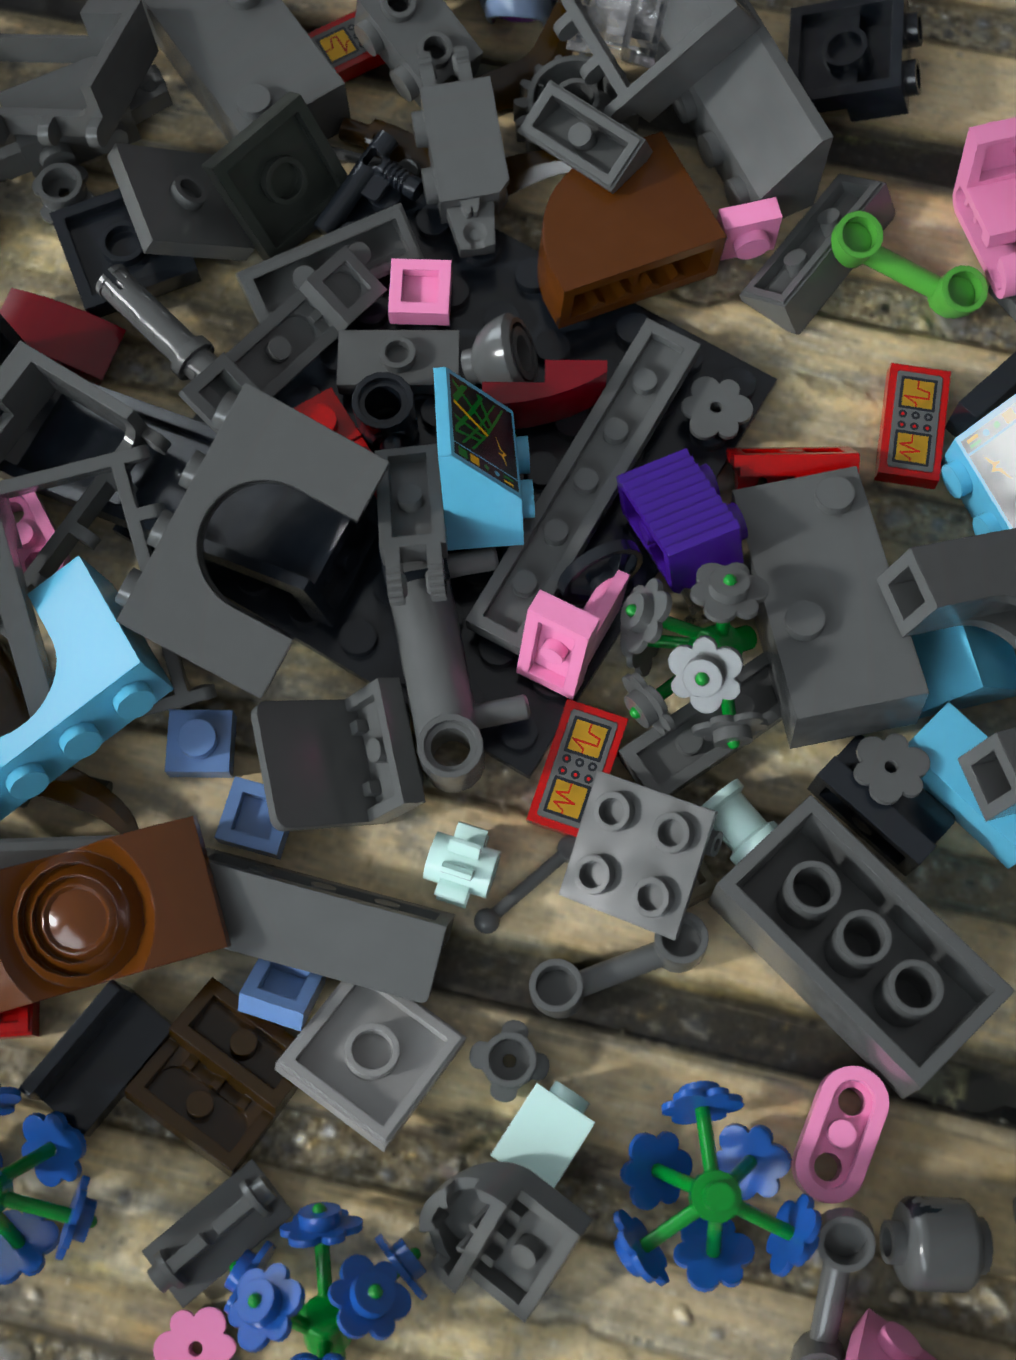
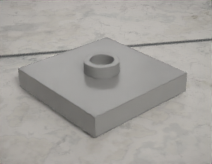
M341 981L275 1063V1071L381 1151L385 1152L462 1048L467 1037L419 1002Z

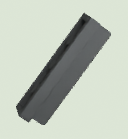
M206 848L231 943L230 947L223 949L420 1003H425L429 999L441 951L450 938L455 914Z

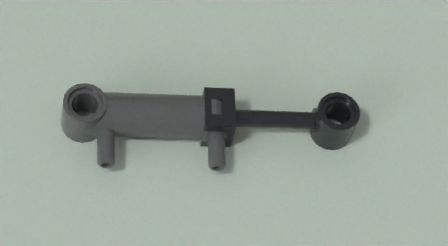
M376 372L366 376L357 384L352 394V409L357 428L370 450L375 452V450L401 448L411 445L418 433V419L414 395L410 385L401 376L391 372ZM384 408H393L399 411L394 417L387 420H379L372 417L378 410ZM496 547L474 548L448 553V558H444L447 601L432 602L431 595L427 592L425 573L428 570L427 560L403 563L408 585L406 605L391 607L419 760L426 779L435 788L445 792L464 791L471 788L481 778L485 769V751L480 729L528 720L531 716L528 698L524 694L476 704L474 700L450 579L496 570L499 565ZM381 558V563H382V568H383V574H384L385 584H386V588H387V583H386V582H387V580H386V567H385V565H383L382 558ZM457 741L464 744L470 752L461 764L444 766L434 759L437 749L442 744Z

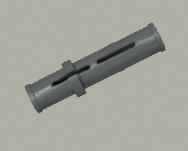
M116 264L108 269L117 279L116 283L121 289L114 285L104 274L100 276L95 288L96 293L105 298L171 362L170 368L180 380L192 381L218 358L214 355L215 348L203 335L195 336L185 325L129 273V270L124 265Z

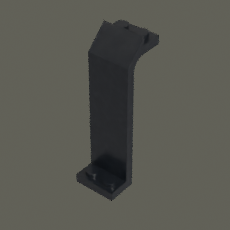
M0 314L1 366L18 342L22 341L25 343V341ZM93 384L133 408L147 426L162 434L172 443L165 455L149 447L151 458L136 464L130 473L133 484L139 489L136 493L139 507L164 502L165 508L175 513L187 490L178 485L187 463L196 450L206 454L217 434L206 423ZM56 390L1 462L0 478L6 480L115 452L125 436V431ZM0 408V416H1L4 411ZM95 477L40 490L36 493L74 507ZM267 483L246 487L228 497L211 517L205 533L204 558L290 592L312 620L334 627L378 547L377 499L373 495L359 523L308 495L285 485ZM116 491L97 517L128 529L119 493ZM158 518L144 521L147 536H149Z

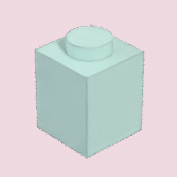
M558 1081L554 1082L549 1091L536 1083L491 1153V1156L499 1162L521 1165L537 1174L555 1188L595 1124L594 1121L584 1115L590 1103Z

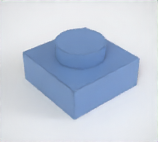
M170 709L165 772L169 777L233 778L237 716L234 711Z
M235 776L214 838L221 844L281 860L290 831H278L272 826L264 785Z
M258 958L239 993L238 1011L301 1032L325 985L326 977Z

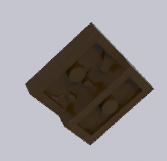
M212 977L169 1027V1038L124 1091L125 1097L231 1177L246 1161L298 1089L297 1086L275 1071V1063L295 1040V1037L276 1023L238 1011L239 996Z

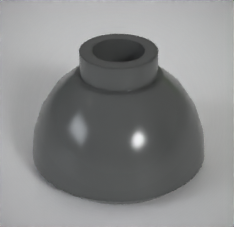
M511 312L497 316L488 322L477 334L472 348L463 350L461 354L464 376L473 385L482 384V382H538V359L531 334L525 323Z

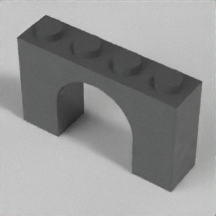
M245 382L238 395L228 391L220 402L210 424L211 427L218 430L215 439L206 454L196 450L190 458L178 485L187 489L175 513L164 509L158 517L147 539V544L154 547L155 550L143 572L135 567L132 568L117 593L115 603L123 606L116 620L117 623L261 699L266 694L296 637L234 604L213 583L204 558L205 533L211 517L217 508L237 491L249 486L268 483L294 488L359 523L390 462Z
M1016 528L910 547L876 579L902 638L954 626H975L1000 636L1016 649ZM1016 727L995 732L958 758L986 822L1016 813Z

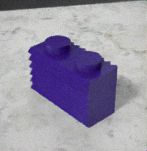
M687 448L616 476L622 513L674 593L680 594L684 588L691 589L697 583L696 574L698 569L704 564L717 563L722 566H727L734 562L744 564L742 540L748 538V529L744 516L734 502L727 505L726 502L723 503L718 482L712 469L706 463L700 466L698 463L695 464L694 458L690 456Z

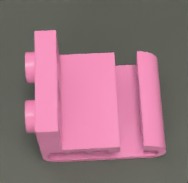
M1016 117L969 127L953 190L955 214L994 294L999 299L1016 296Z

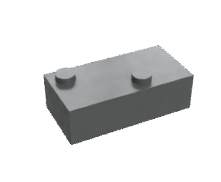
M141 0L157 45L228 142L289 91L301 94L327 140L339 133L341 122L345 117L351 119L345 82L282 0Z
M857 466L733 490L731 503L734 502L741 510L748 529V538L742 540L744 565L748 567L749 575L763 578L769 586L768 596L766 600L758 604L759 609L754 617L762 650L763 652L766 651L769 663L767 668L777 704L779 703L781 718L790 749L917 724L929 695V690L912 637L902 638L876 581L889 568Z
M812 795L805 799L716 884L708 901V904L902 1099L921 1089L1015 992L1002 977Z

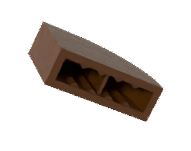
M662 131L643 137L648 142L653 153L647 162L614 194L573 168L561 179L552 192L543 218L537 274L543 300L558 329L717 274L727 235Z

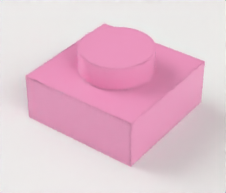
M776 197L718 209L717 221L727 235L720 261L736 257L742 260L753 259L764 254L767 250L775 248L782 221V214Z
M391 259L388 303L390 324L450 326L452 260Z

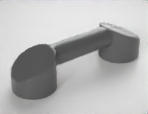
M686 912L677 941L655 933L654 942L582 970H578L572 963L563 959L546 960L539 964L531 974L529 980L531 999L536 1008L546 1016L556 1019L568 1018L577 1013L582 1006L584 997L661 967L675 973L692 970L701 962L706 954L709 940L707 928L698 916Z
M838 1207L827 1210L821 1215L822 1224L818 1234L820 1240L817 1250L823 1260L811 1328L810 1331L802 1334L794 1344L791 1360H845L846 1353L842 1343L838 1340L850 1272L861 1270L867 1266L872 1260L876 1249L874 1231L869 1219L855 1209Z

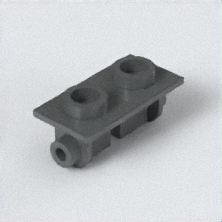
M251 1159L142 1250V1253L152 1265L147 1270V1273L161 1292L165 1293L167 1290H170L181 1307L184 1308L226 1273L233 1261L238 1260L247 1249L253 1250L293 1216L294 1212L254 1159Z

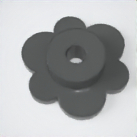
M703 376L693 382L691 396L683 400L681 411L685 417L690 418L689 428L694 437L700 440H710L718 434L722 439L729 440L737 435L739 425L750 420L753 413V405L747 397L739 395L740 387L736 381L726 379L719 384L716 379Z
M898 733L888 735L885 741L876 736L866 737L859 742L856 749V756L860 763L854 769V779L861 785L869 786V793L872 799L882 805L895 804L902 795L907 798L917 797L923 789L921 778L927 774L930 768V759L926 752L917 747H908L907 739ZM885 768L891 769L893 773L888 772Z

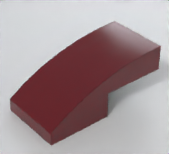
M11 288L0 310V314L27 345L88 382L101 386L126 332V329L81 309L15 288Z
M545 360V382H482V391L513 411L515 429L544 425L568 418L595 405L606 387L607 360Z

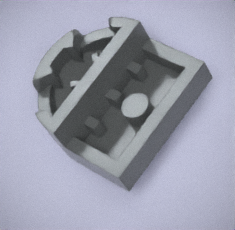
M487 1162L469 1167L444 1182L424 1204L420 1214L419 1232H429L437 1252L431 1263L432 1269L454 1294L470 1277L525 1323L543 1299L593 1219L531 1170L510 1162Z

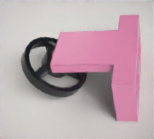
M627 539L610 541L587 551L574 560L563 571L557 584L565 601L541 589L538 591L527 611L516 673L571 700L574 699L584 681L587 667L621 608L628 581L638 572L643 563V555L635 542ZM628 554H631V556H630V558H629V560H628V562H627ZM610 557L608 561L598 564L597 566L593 567L590 571H588L584 577L577 579V577L581 575L589 567L598 563L601 560ZM586 604L583 610L574 605Z

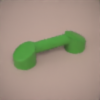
M853 211L848 213L836 224L832 231V251L841 265L847 268H857L864 264L926 296L930 308L944 318L957 319L966 317L979 309L987 298V281L983 274L974 267L967 265L957 266L941 277L881 246L883 242L882 226L876 217L868 212Z

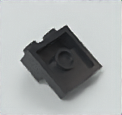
M832 0L791 8L788 64L817 111L823 113L847 109L851 122L909 114V96H916L921 93L918 59H911V48L920 47L923 43L920 11H910L908 0Z

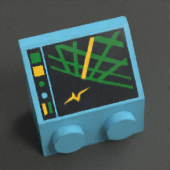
M433 368L438 461L448 550L524 545L523 519L535 518L532 479L520 480L519 475L530 473L528 436L516 437L514 415L511 409L449 368Z
M1016 394L957 436L941 461L943 482L954 498L962 500L973 519L972 526L975 535L1016 528Z

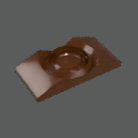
M189 816L115 835L70 851L0 869V1013L231 946L197 816Z

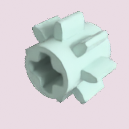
M459 821L454 836L439 831L436 833L425 863L423 879L438 883L434 895H437V900L466 908L470 894L485 899L488 897L501 857V851L486 847L489 840L488 830Z

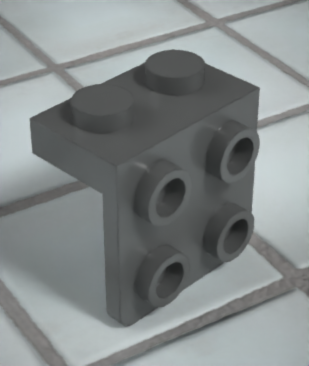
M399 677L376 678L346 699L263 701L252 709L251 721L269 818L272 826L278 831L385 824L426 802L423 791V773L417 763L410 730V712L407 704L404 702Z

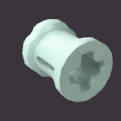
M734 779L702 805V807L718 812L714 823V830L723 833L722 841L732 851L730 860L735 866L778 826L775 821L767 822L741 793L744 785L739 779Z

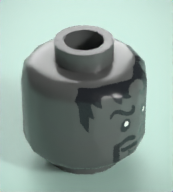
M906 1196L896 1205L892 1219L884 1220L881 1225L879 1243L882 1259L886 1264L893 1265L897 1278L909 1290L918 1292L967 1293L979 1282L981 1275H986L990 1271L993 1260V1239L990 1227L983 1217H978L976 1210L965 1199Z

